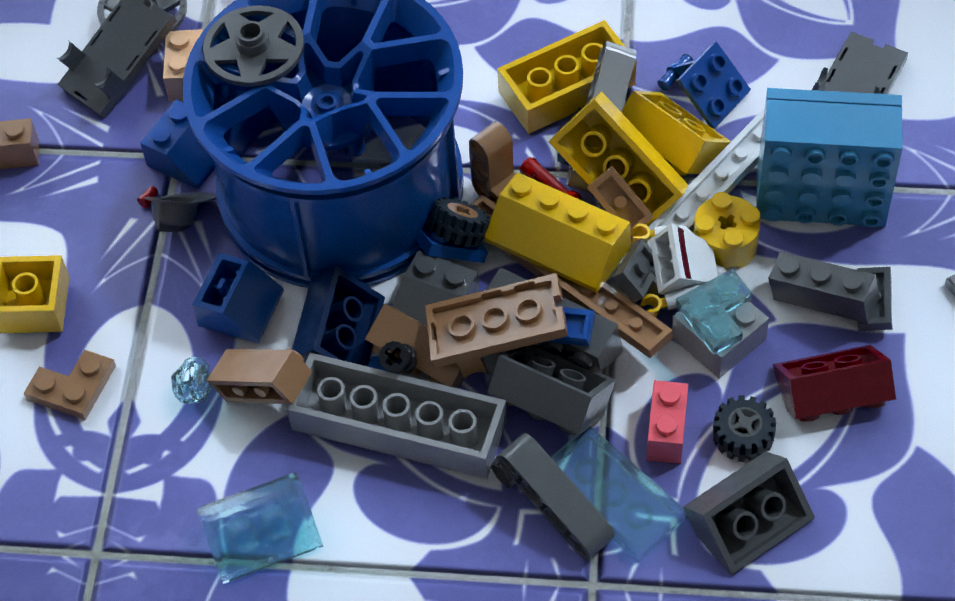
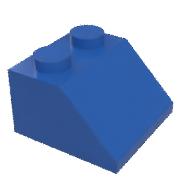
M176 99L140 142L147 166L195 189H199L215 169L214 161L194 135L186 116L184 103Z

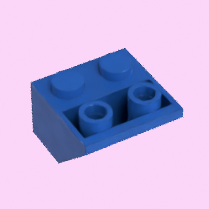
M219 252L192 304L199 327L259 344L281 299L284 288L250 261Z

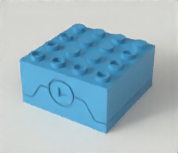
M767 88L757 166L756 208L760 212V219L772 222L781 220L797 221L800 223L814 222L831 223L833 225L847 224L864 225L866 227H886L903 149L902 95Z

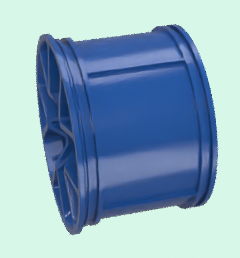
M235 0L213 18L195 42L188 57L183 77V102L186 116L197 140L213 158L217 173L216 197L225 230L239 252L264 273L283 282L304 288H309L311 277L335 265L367 286L390 280L407 271L418 250L424 252L415 240L419 229L429 230L427 222L435 200L449 197L450 199L457 198L459 201H462L464 186L463 167L454 130V116L463 90L462 56L450 26L443 16L426 0ZM255 5L275 7L290 14L302 29L304 51L298 64L284 77L269 84L244 87L219 79L208 68L203 53L204 39L211 26L225 14L242 7ZM253 15L246 16L245 18L249 21L260 22L269 16ZM288 25L280 39L296 46V36ZM223 27L214 38L212 47L229 39L226 27ZM238 63L218 65L228 73L241 76ZM267 63L262 75L277 70L285 63ZM384 116H409L426 129L413 146L406 149ZM279 120L284 133L249 163L244 161L242 156L251 143L265 129ZM373 128L391 155L390 163L374 172L368 168L364 170V176L342 181L335 178L325 151L344 148L346 154L349 152V156L358 157L366 149L363 137ZM305 147L313 151L322 182H294L274 177L272 173L300 148Z

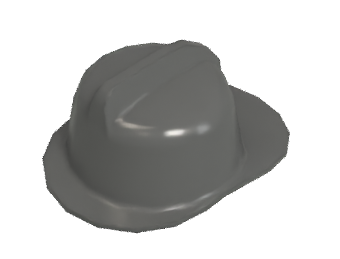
M206 192L180 193L164 197H144L146 200H151L155 226L161 232H181L194 223L199 204L217 198L216 194Z

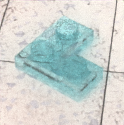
M731 269L676 298V307L711 353L715 355L742 340L743 332L728 312L750 301L752 292L734 269Z

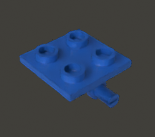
M717 41L712 42L696 60H693L689 54H683L676 63H671L667 67L666 74L657 81L658 86L665 91L676 81L706 123L713 129L723 121L751 90Z

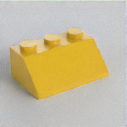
M633 90L621 112L659 154L671 163L672 168L683 176L687 174H700L731 142L661 92Z

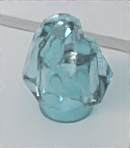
M189 357L172 374V391L181 403L194 404L205 401L212 386L206 381L211 373L209 372V364L199 357Z

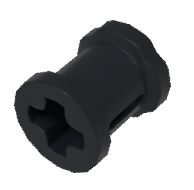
M392 341L386 343L381 348L379 361L382 367L389 372L409 373L417 365V353L408 344ZM396 352H401L400 358L403 360L401 364L396 363L397 358L394 356Z

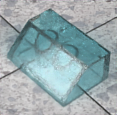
M296 472L196 508L222 583L323 547L302 482Z

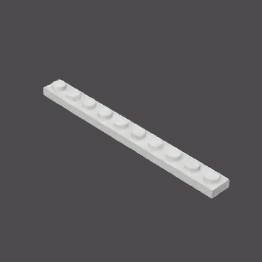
M765 107L692 181L684 195L649 226L650 230H655L657 226H669L672 223L684 225L693 232L695 214L698 208L705 201L713 198V195L718 192L729 194L758 164ZM648 240V246L651 248L650 240ZM620 262L618 266L615 268V270L612 272V274L609 276V278L606 280V283H608L610 286H612L617 291L622 293L624 296L629 298L626 295V293H623L619 289L616 281L613 279L614 274L616 273L618 267L621 264Z

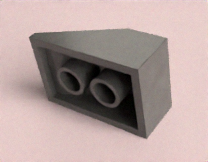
M418 250L404 274L392 306L427 325L425 305L480 292L478 272L439 257L427 256L425 252Z

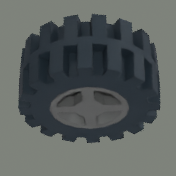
M739 395L737 401L731 397L727 399V405L722 403L719 406V410L716 411L714 417L713 441L715 445L718 444V450L721 454L726 451L727 458L732 460L735 456L738 457V462H744V458H749V461H752L757 455L759 456L767 450L770 451L775 438L776 417H773L774 412L771 408L766 409L767 403L763 400L757 403L756 397L750 396L749 400H745V395ZM739 429H741V430H746L747 433H742V432H739L738 430H739Z

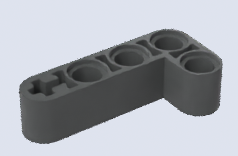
M523 433L499 453L492 462L491 469L496 478L507 488L517 485L582 558L590 560L615 538V532L608 521L529 434Z

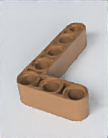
M497 121L469 140L472 186L479 196L483 194L495 204L499 194L515 176L512 138L507 129Z

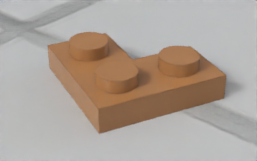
M613 166L587 186L588 190L607 212L630 222L631 232L636 224H646L654 217Z
M84 350L69 376L39 366L23 394L26 400L86 420L116 367L115 361L112 358Z

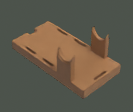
M557 273L425 305L430 356L434 367L457 363L465 380L468 375L476 372H484L489 375V371L482 359L483 356L568 336L564 310L562 306L557 307V304L563 303L560 280ZM434 331H436L437 341L435 339Z

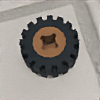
M443 197L435 200L427 227H429L431 232H435L434 235L443 237V240L447 242L452 241L456 245L463 244L464 247H470V245L477 247L483 242L490 223V216L485 214L486 212L483 209H478V206L470 205L464 200L462 202L457 198Z

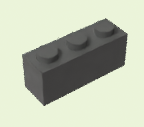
M781 251L768 277L773 299L776 301L867 324L880 297L876 274Z

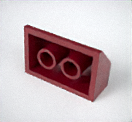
M871 345L773 364V371L786 410L795 419H799L802 422L817 420L819 415L831 412L834 415L848 414L853 411L852 408L861 406L879 408L886 405V401L896 400L891 359Z

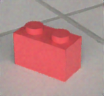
M654 380L646 461L681 464L688 394L687 383Z

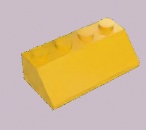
M602 91L548 141L588 185L613 166L654 215L645 224L647 226L680 199L689 186Z
M518 172L499 194L484 237L485 242L552 273H557V275L596 293L631 247L629 221Z

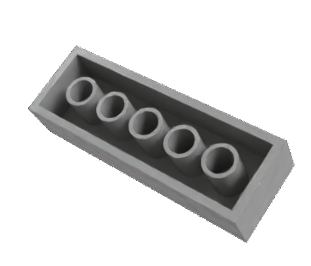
M314 353L309 354L305 364L313 372L294 403L289 404L287 408L292 430L488 479L491 464L494 461L507 423L506 400Z

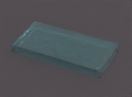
M591 426L580 435L577 434L551 456L554 462L612 526L615 532L613 540L638 563L688 519L683 507Z

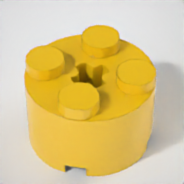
M718 192L713 195V198L705 201L698 208L694 219L693 234L704 239L714 250L716 265L724 267L726 271H728L729 267L738 266L739 269L748 265L757 253L761 224L760 212L756 207L740 197L731 196L726 192Z

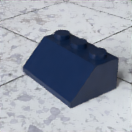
M336 265L311 277L292 350L302 355L304 363H306L309 354L314 353L368 367L374 344L365 340L384 305L385 297Z

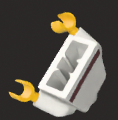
M639 223L633 227L631 245L641 238L647 244L648 240H650L658 293L664 295L663 298H659L655 294H648L642 299L640 306H653L654 309H649L647 312L654 317L658 315L661 308L667 307L668 310L686 306L720 277L725 280L726 270L724 267L716 265L714 250L706 243V240L694 235L686 226L671 223L669 226H657L655 230H650L647 225Z

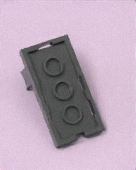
M120 0L82 51L69 41L67 51L61 57L56 58L69 68L57 85L97 114L106 118L177 20L157 5L150 9L149 6L152 3L149 0ZM80 95H83V96L86 97L88 100L85 101L84 99H82V98L79 97V96H80Z
M851 32L829 71L828 68H823L812 90L889 94L907 61L909 52L885 44L884 48L873 45V39Z

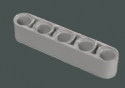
M605 41L598 58L586 105L602 91L622 112L636 59V50ZM570 166L566 178V186L591 193L587 188L588 184Z

